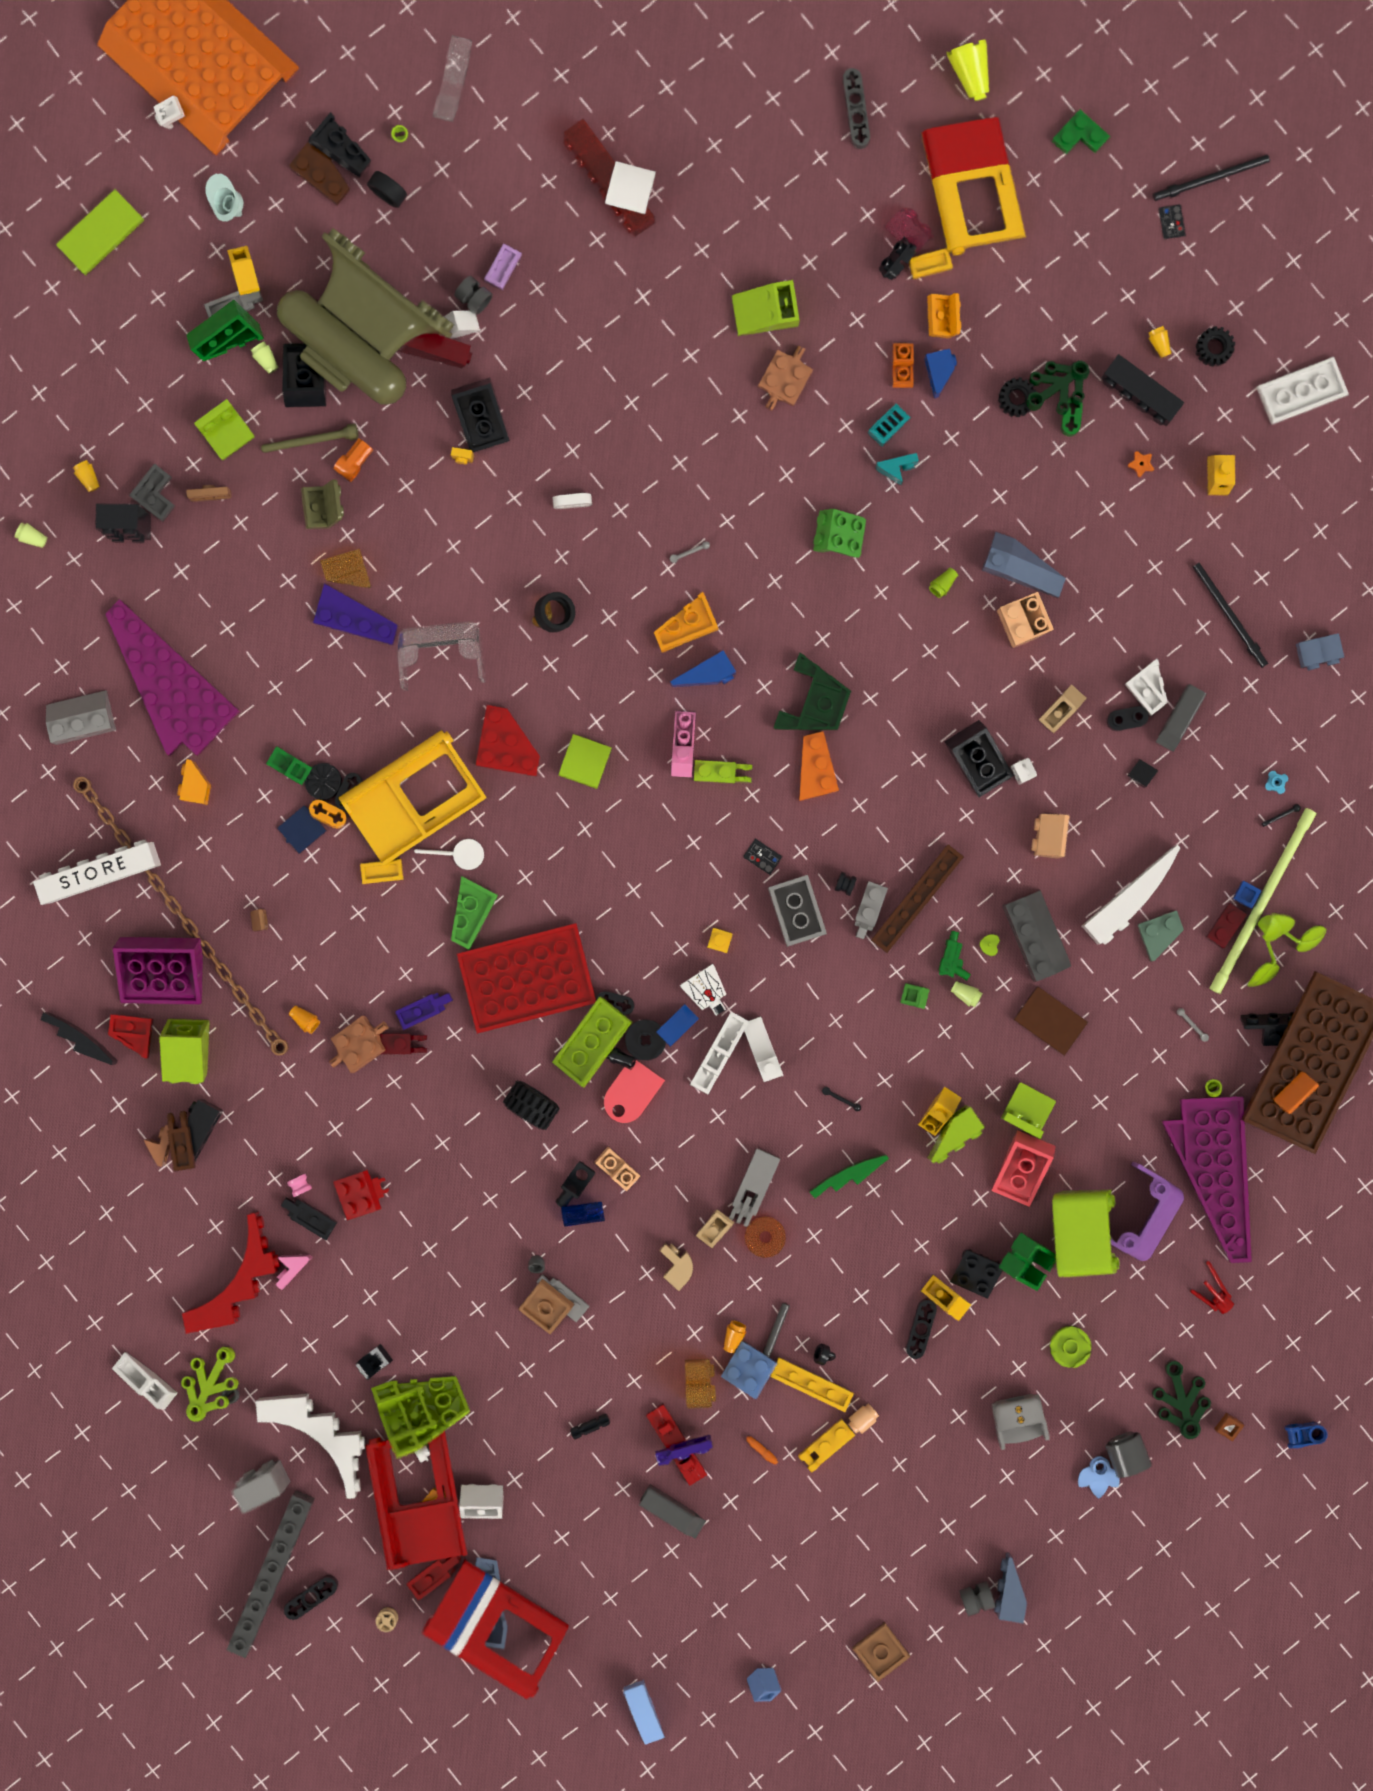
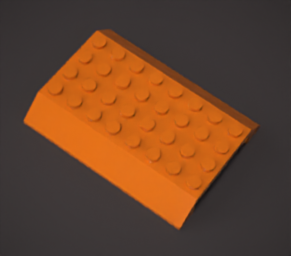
M127 0L106 22L97 44L158 103L173 95L176 96L185 115L178 121L215 156L229 142L227 135L280 79L286 83L299 69L298 65L228 0Z

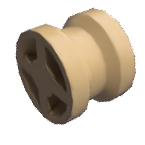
M391 1607L381 1609L376 1618L378 1629L383 1632L393 1630L398 1621V1613Z

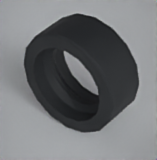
M375 171L367 182V186L373 193L395 208H399L407 196L406 191L396 181L380 171Z
M552 592L541 597L534 609L538 625L548 632H559L568 628L574 622L576 615L572 600L561 592ZM555 600L562 605L565 613L562 623L553 624L548 620L545 614V606L549 601Z

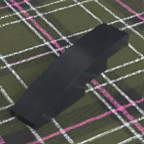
M43 1012L41 1021L59 1027L57 1036L75 1042L73 1051L110 1065H116L117 1059L87 1032L65 1019L49 1012Z

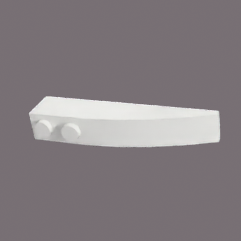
M1178 845L1169 849L1082 925V928L1097 945L1102 943L1106 945L1114 938L1112 934L1115 931H1122L1130 924L1128 920L1147 902L1167 874L1180 850Z

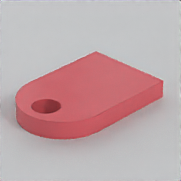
M637 1060L632 1070L626 1067L623 1068L606 1092L604 1098V1107L607 1114L613 1120L620 1123H629L636 1120L665 1082L663 1078ZM615 1105H622L625 1112L622 1116L614 1115L613 1107Z

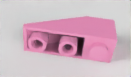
M675 711L671 776L692 777L696 712Z

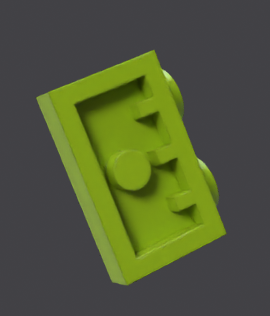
M227 399L194 422L195 426L221 460H225L255 437Z
M1020 1082L1001 1119L1041 1139L1044 1133L1042 1128L1056 1101Z

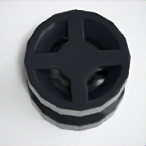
M841 871L834 890L837 892L843 891L846 895L850 896L857 877H849L845 872Z

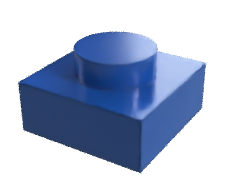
M1242 881L1232 899L1252 909L1262 890Z

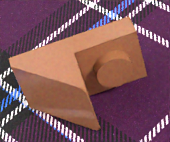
M168 1124L162 1127L159 1132L158 1139H161L160 1142L151 1139L144 1140L154 1161L160 1167L166 1165L170 1152L167 1132L169 1130Z

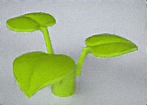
M1271 914L1261 918L1258 922V927L1264 933L1262 937L1266 942L1271 962L1263 964L1255 972L1247 986L1255 987L1266 984L1279 972L1280 967L1276 964L1270 941H1274L1282 936V934H1285L1294 942L1299 943L1296 947L1297 951L1306 952L1316 947L1322 941L1327 929L1324 926H1315L1307 930L1301 939H1297L1289 933L1295 924L1292 917Z

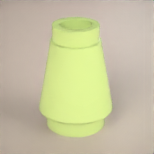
M265 342L251 349L252 357L268 374L279 368L270 346L266 345Z
M22 522L15 533V538L19 539V542L41 548L44 547L48 538L30 524Z
M958 981L955 982L951 989V992L969 1007L970 1005L976 1007L983 994L978 988L959 983Z

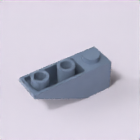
M1006 1552V1558H1002L1001 1561L1003 1576L998 1581L997 1591L1000 1592L999 1600H995L996 1608H994V1612H997L999 1620L1024 1624L1027 1601L1010 1553Z

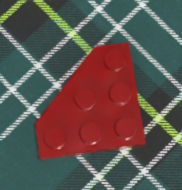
M487 705L476 766L537 777L540 756L507 708Z

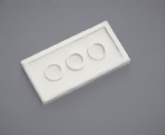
M1334 357L1257 386L1271 425L1349 395Z

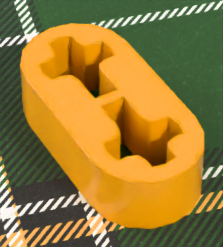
M315 800L310 804L309 812L314 819L335 829L342 828L345 825L346 814L341 809L323 800ZM319 805H322V810L327 813L324 814L322 812H319L318 814H315V809L313 807H318ZM329 814L333 816L340 814L343 821L334 823V819Z

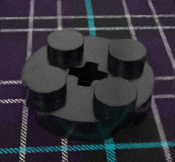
M646 1019L633 1023L627 1030L625 1038L628 1052L639 1060L657 1058L663 1052L666 1042L656 1033L661 1026L653 1020ZM642 1035H650L651 1037L649 1040L651 1041V1044H645L643 1046L641 1044L642 1039L640 1037Z

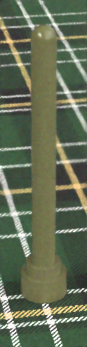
M356 423L347 424V427H343V430L264 444L261 446V450L266 453L340 438L352 441L357 440L359 434Z

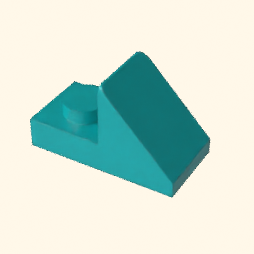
M914 453L877 462L876 471L901 485L903 480L900 469H903V471L914 469L915 465L919 462L918 455Z

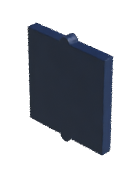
M305 805L277 828L287 839L286 842L290 843L299 854L327 831L318 820L311 817L309 809Z

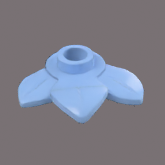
M1102 1456L1093 1458L1090 1465L1082 1469L1078 1477V1486H1090L1091 1491L1097 1498H1101L1105 1494L1108 1486L1119 1487L1120 1478H1117L1114 1469L1110 1468L1109 1461ZM1098 1463L1103 1464V1468L1101 1470L1096 1469V1465Z

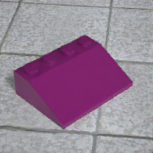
M120 937L113 947L120 1003H202L203 955L200 938Z

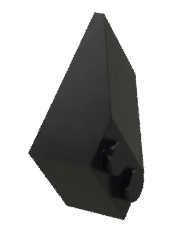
M304 343L283 344L282 393L285 408L326 406V380L301 359L300 355L307 346Z
M491 378L451 390V396L470 450L477 452L510 441Z
M980 720L944 741L978 797L983 796L1014 776L987 727Z

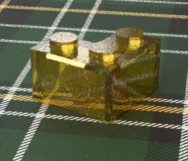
M710 1359L685 1360L687 1408L712 1407V1401H716L715 1385H711V1377H715L714 1364H710Z

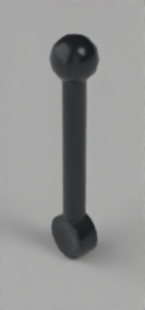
M1295 804L1293 808L1261 824L1264 827L1294 811L1299 812L1301 806Z
M828 1087L822 1089L824 1095H830L853 1107L855 1111L861 1110L860 1104H854L831 1092Z

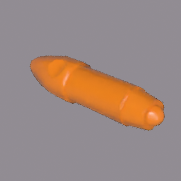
M751 1436L746 1438L749 1445L762 1455L766 1461L775 1465L778 1463L774 1454Z

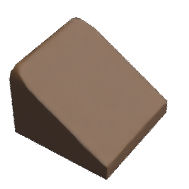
M258 909L251 911L252 930H268L266 910Z

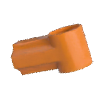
M358 438L347 454L342 455L338 459L333 469L351 482L358 475L361 465L373 449Z

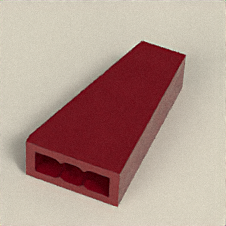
M435 333L416 336L398 350V352L461 369L470 363L472 352H469L471 345Z

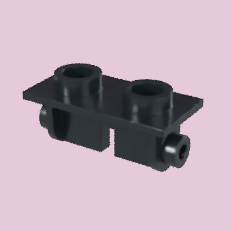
M905 236L894 245L890 255L881 262L879 270L884 278L887 277L890 280L897 278L905 267L900 261L903 260L908 264L916 254L918 247L913 243H909Z

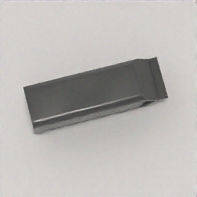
M1188 684L1159 733L1156 743L1174 752L1207 693Z
M651 1484L639 1501V1506L694 1539L706 1522L697 1513Z

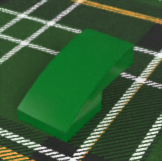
M277 746L266 762L267 765L300 785L304 783L312 770V767Z

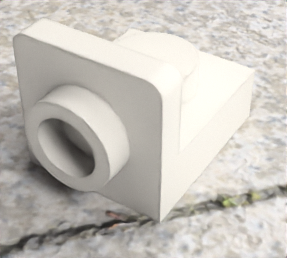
M174 95L154 106L156 121L160 126L168 129L173 128V122L185 116L178 98Z
M1029 758L1010 766L1019 785L1037 776Z

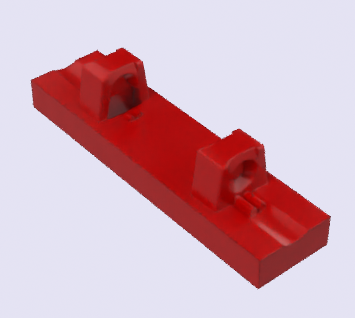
M664 1403L646 1414L666 1448H669L670 1445L687 1441ZM695 1453L690 1454L689 1459L684 1463H681L684 1459H673L689 1486L707 1476V1472Z

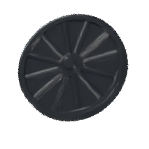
M327 763L314 765L305 779L306 790L312 797L319 800L333 798L338 793L342 784L339 771Z

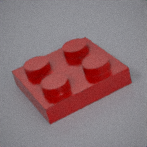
M368 1170L333 1182L347 1221L382 1209Z

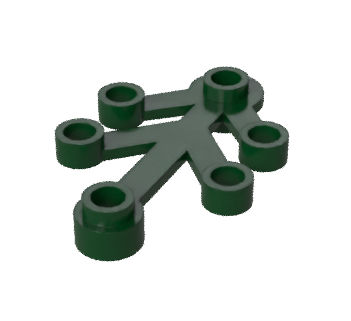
M1049 361L1044 367L1045 374L1037 371L1031 373L1029 378L1030 384L1032 383L1034 386H1038L1040 383L1053 385L1041 393L1032 392L1029 394L1026 404L1030 410L1036 411L1041 409L1045 400L1060 391L1056 411L1060 415H1065L1070 407L1068 403L1069 384L1074 380L1075 391L1071 396V401L1074 404L1082 403L1084 399L1083 380L1087 379L1090 373L1086 362L1076 361L1069 366ZM1055 372L1067 374L1064 377L1052 376Z
M1170 1360L1165 1365V1371L1172 1377L1177 1399L1165 1393L1161 1387H1155L1152 1390V1396L1156 1400H1162L1180 1410L1183 1419L1171 1414V1411L1166 1407L1159 1408L1158 1416L1160 1419L1168 1420L1180 1427V1433L1185 1438L1195 1439L1201 1432L1199 1421L1206 1409L1210 1408L1211 1401L1206 1396L1199 1397L1197 1400L1198 1408L1192 1417L1189 1409L1199 1391L1205 1387V1380L1200 1376H1195L1192 1379V1387L1186 1396L1180 1377L1183 1373V1366L1176 1360ZM1171 1365H1176L1177 1367L1174 1372L1170 1371ZM1198 1379L1202 1380V1384L1200 1386L1195 1385V1382ZM1158 1390L1162 1391V1395L1160 1397H1156L1155 1395L1156 1391ZM1203 1399L1207 1400L1206 1406H1201ZM1163 1410L1168 1412L1166 1417L1161 1416ZM1193 1425V1430L1188 1432L1186 1430L1187 1426Z

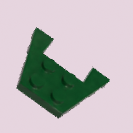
M799 653L793 671L813 678L800 717L779 711L773 729L838 730L851 690L822 670L804 654Z

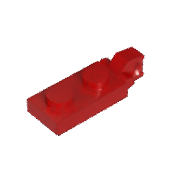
M460 1556L436 1560L406 1583L418 1601L452 1576V1573L455 1572L454 1566L460 1562Z

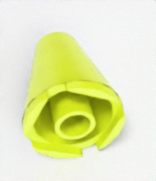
M979 40V43L976 45L973 42L952 49L951 52H947V57L968 97L974 98V101L986 98V93L989 92L986 40Z

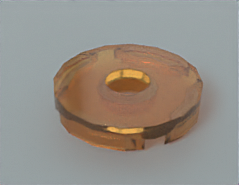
M762 1216L752 1220L745 1232V1242L748 1249L754 1255L762 1258L773 1257L778 1254L786 1241V1234L782 1224L769 1216ZM763 1231L771 1234V1240L767 1243L759 1239Z

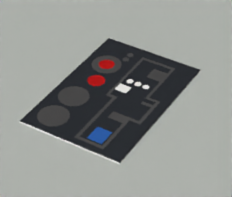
M1181 204L1160 207L1159 213L1163 238L1171 239L1186 236Z
M756 838L743 856L769 875L782 858L781 855Z

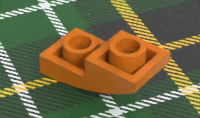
M893 343V388H913V343Z

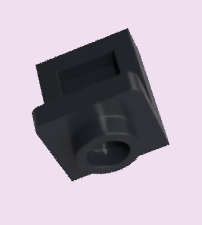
M380 1344L363 1356L355 1365L366 1380H369L378 1371L391 1363L393 1359Z

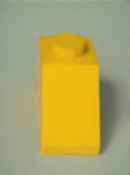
M934 1275L921 1290L922 1293L958 1321L971 1306L969 1302Z

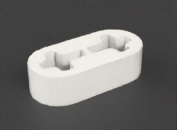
M590 493L553 497V508L555 509L592 505Z

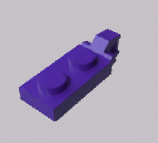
M438 993L431 994L395 1011L403 1030L442 1013L441 1011L446 1010L444 1005L453 1001L450 993L441 997Z
M705 1435L655 1451L658 1465H667L672 1459L676 1458L678 1460L686 1459L693 1453H707L713 1448L710 1435Z

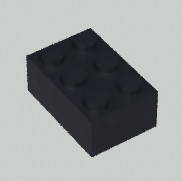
M96 504V529L114 543H124V540H132L133 543H144L145 540H151V515L138 504Z

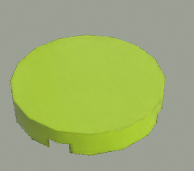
M1065 1326L1057 1330L1052 1336L1050 1353L1061 1366L1076 1368L1083 1365L1090 1357L1091 1341L1088 1335L1080 1328Z

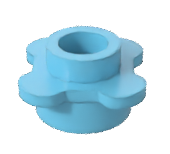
M1275 771L1269 772L1265 788L1268 791H1277L1278 794L1284 793V786L1288 781V776L1286 774H1277Z

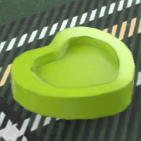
M990 934L981 939L979 946L986 955L994 956L998 952L997 945L1000 939L997 935Z

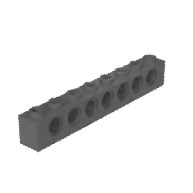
M297 1490L292 1495L232 1635L227 1651L246 1658L249 1654L313 1505L314 1497Z

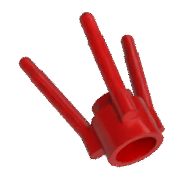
M1207 1261L1206 1264L1222 1292L1217 1293L1207 1281H1204V1284L1214 1295L1213 1302L1193 1289L1190 1292L1209 1305L1214 1311L1219 1310L1221 1314H1225L1234 1306L1230 1299L1232 1296L1227 1292L1210 1261Z

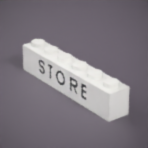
M141 840L134 843L135 847L127 849V846L115 849V854L108 856V853H103L95 856L96 860L89 862V859L77 862V867L70 868V866H65L58 869L59 873L52 875L51 872L39 875L40 879L33 881L40 904H50L161 866L154 842L146 843V840Z

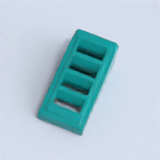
M896 403L868 430V434L883 447L911 417ZM895 411L903 418L902 421L893 414ZM889 417L897 423L896 426L888 420ZM884 422L892 429L890 432L882 425ZM878 428L886 434L885 437L877 431Z

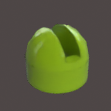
M397 125L392 129V137L396 142H404L408 138V131L404 126ZM405 132L404 136L395 137V133Z
M1216 1079L1209 1080L1205 1085V1091L1210 1097H1218L1222 1092V1084Z

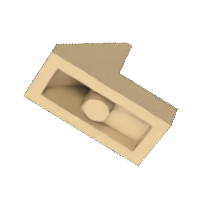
M715 1210L696 1236L713 1248L734 1222L719 1210Z

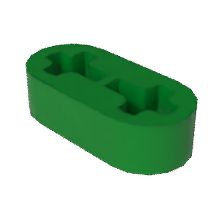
M1071 397L1068 398L1069 405L1072 403ZM1083 403L1075 404L1078 408L1074 410V414H1071V407H1069L1068 412L1062 415L1061 431L1065 436H1074L1080 430ZM1070 419H1073L1072 425L1076 426L1072 431L1065 427V425L1069 424Z

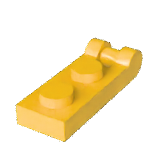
M841 1418L806 1447L798 1457L801 1461H805L809 1471L813 1472L851 1440L855 1433ZM814 1451L818 1455L815 1460L810 1456Z

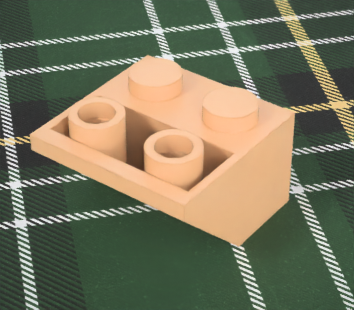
M1038 592L1004 605L997 610L1012 648L1054 630Z

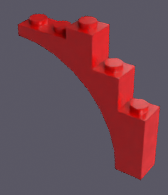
M259 1211L247 1215V1249L235 1278L213 1300L182 1313L186 1334L238 1322L240 1310L238 1305L235 1306V1302L254 1299L259 1296L260 1284L258 1280H255V1277L279 1271L278 1267L281 1266V1262L278 1259L279 1255L275 1254V1250L266 1251V1248L269 1247L268 1239L266 1236H263L264 1219L263 1216H259Z

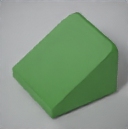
M905 983L900 1003L925 1009L929 989Z

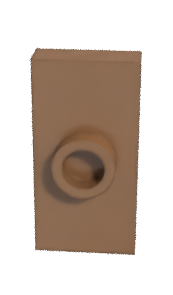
M204 485L202 489L186 490L187 498L192 502L232 498L231 490L228 487L215 488L214 485Z

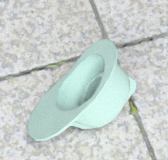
M223 174L212 175L208 179L205 188L207 199L216 217L221 221H229L234 217H240L244 204L241 194L235 190L227 176Z

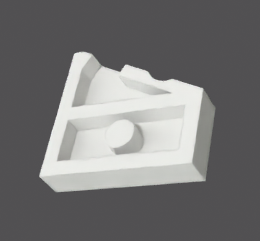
M1157 659L1125 684L1150 716L1168 703Z

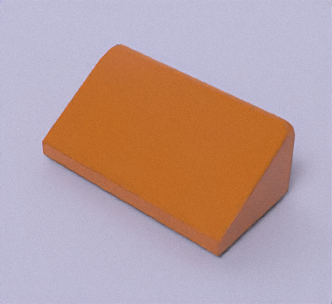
M1301 1072L1274 1098V1102L1283 1111L1291 1114L1319 1087V1084L1306 1073Z

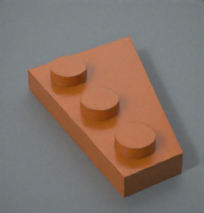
M824 731L803 736L799 801L839 791Z

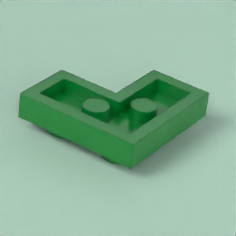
M1080 109L1052 139V142L1066 155L1080 140L1096 153L1110 138V135Z

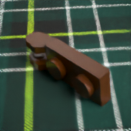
M180 1111L181 1128L175 1129L173 1113H167L169 1129L167 1132L173 1171L196 1168L186 1111Z

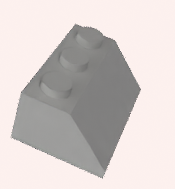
M107 691L46 705V726L50 743L59 745L116 731Z

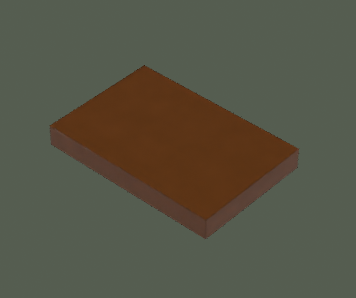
M1038 986L1013 1019L1064 1056L1088 1023V1021Z

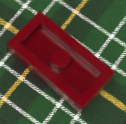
M1228 903L1206 938L1224 949L1247 914L1233 904Z

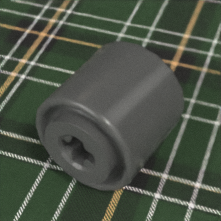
M1126 1432L1111 1438L1105 1445L1117 1478L1139 1474L1152 1466L1141 1434L1138 1432Z

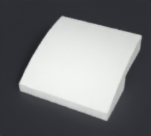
M616 161L605 204L645 214L656 171Z

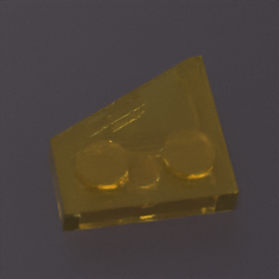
M360 549L320 560L326 581L372 588Z

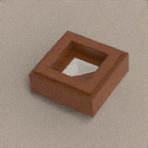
M1226 1412L1214 1429L1233 1442L1245 1425Z

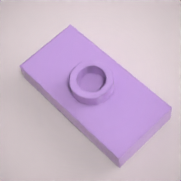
M503 243L484 281L503 290L522 253Z

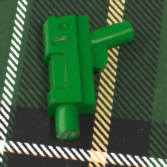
M951 931L949 940L947 939L945 943L946 948L943 958H941L939 964V975H947L953 978L955 973L967 981L971 974L962 969L963 960L959 959L963 944L957 942L959 932Z

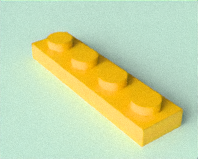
M778 1357V1364L770 1377L846 1412L854 1392Z

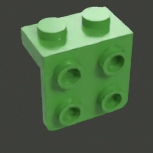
M836 509L820 510L817 517V530L814 537L813 551H832L854 558L860 557L866 519Z

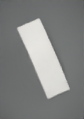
M126 1352L112 1368L139 1395H143L157 1409H166L177 1395V1392L164 1380Z

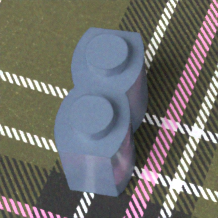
M1339 633L1296 644L1301 668L1307 667L1308 671L1320 668L1319 664L1327 663L1328 666L1339 664V660L1344 658Z

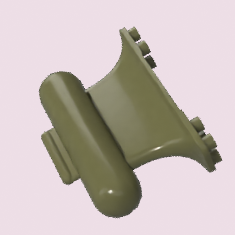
M332 228L328 234L326 232L322 234V238L330 248L333 260L330 280L322 296L317 301L310 294L302 290L287 292L277 305V317L286 329L307 345L300 355L301 359L337 390L345 391L352 382L378 404L388 405L396 403L402 398L406 390V377L390 359L405 343L416 336L436 333L450 338L453 335L450 330L454 324L423 300H421L418 306L413 304L361 260L365 255L362 249Z

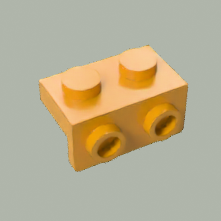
M959 293L928 295L929 336L951 338L960 334L961 303Z

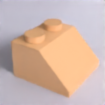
M1040 814L1038 818H1035L1034 830H1037L1036 839L1033 838L1031 846L1034 856L1058 859L1065 857L1069 815Z

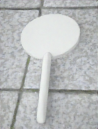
M472 839L460 841L455 846L454 851L414 850L415 853L452 855L455 863L465 870L477 868L484 858L482 846Z

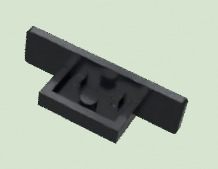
M1294 1012L1287 1014L1250 1013L1248 1015H1241L1240 1020L1244 1029H1263L1261 1040L1263 1046H1278Z

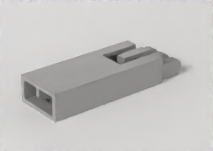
M756 1148L732 1202L734 1207L729 1216L730 1220L734 1219L736 1213L739 1215L736 1223L740 1224L742 1218L745 1217L746 1220L743 1226L748 1227L752 1216H756L780 1162V1158ZM747 1190L756 1193L753 1200L752 1197L747 1196L745 1202L742 1203Z

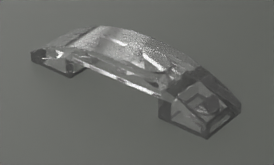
M456 36L451 37L443 81L433 112V117L451 122L454 120L465 82L472 40Z

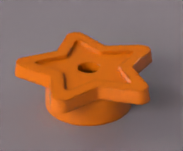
M1135 451L1134 461L1129 463L1128 467L1134 469L1139 478L1145 471H1154V467L1150 463L1152 454L1142 455Z

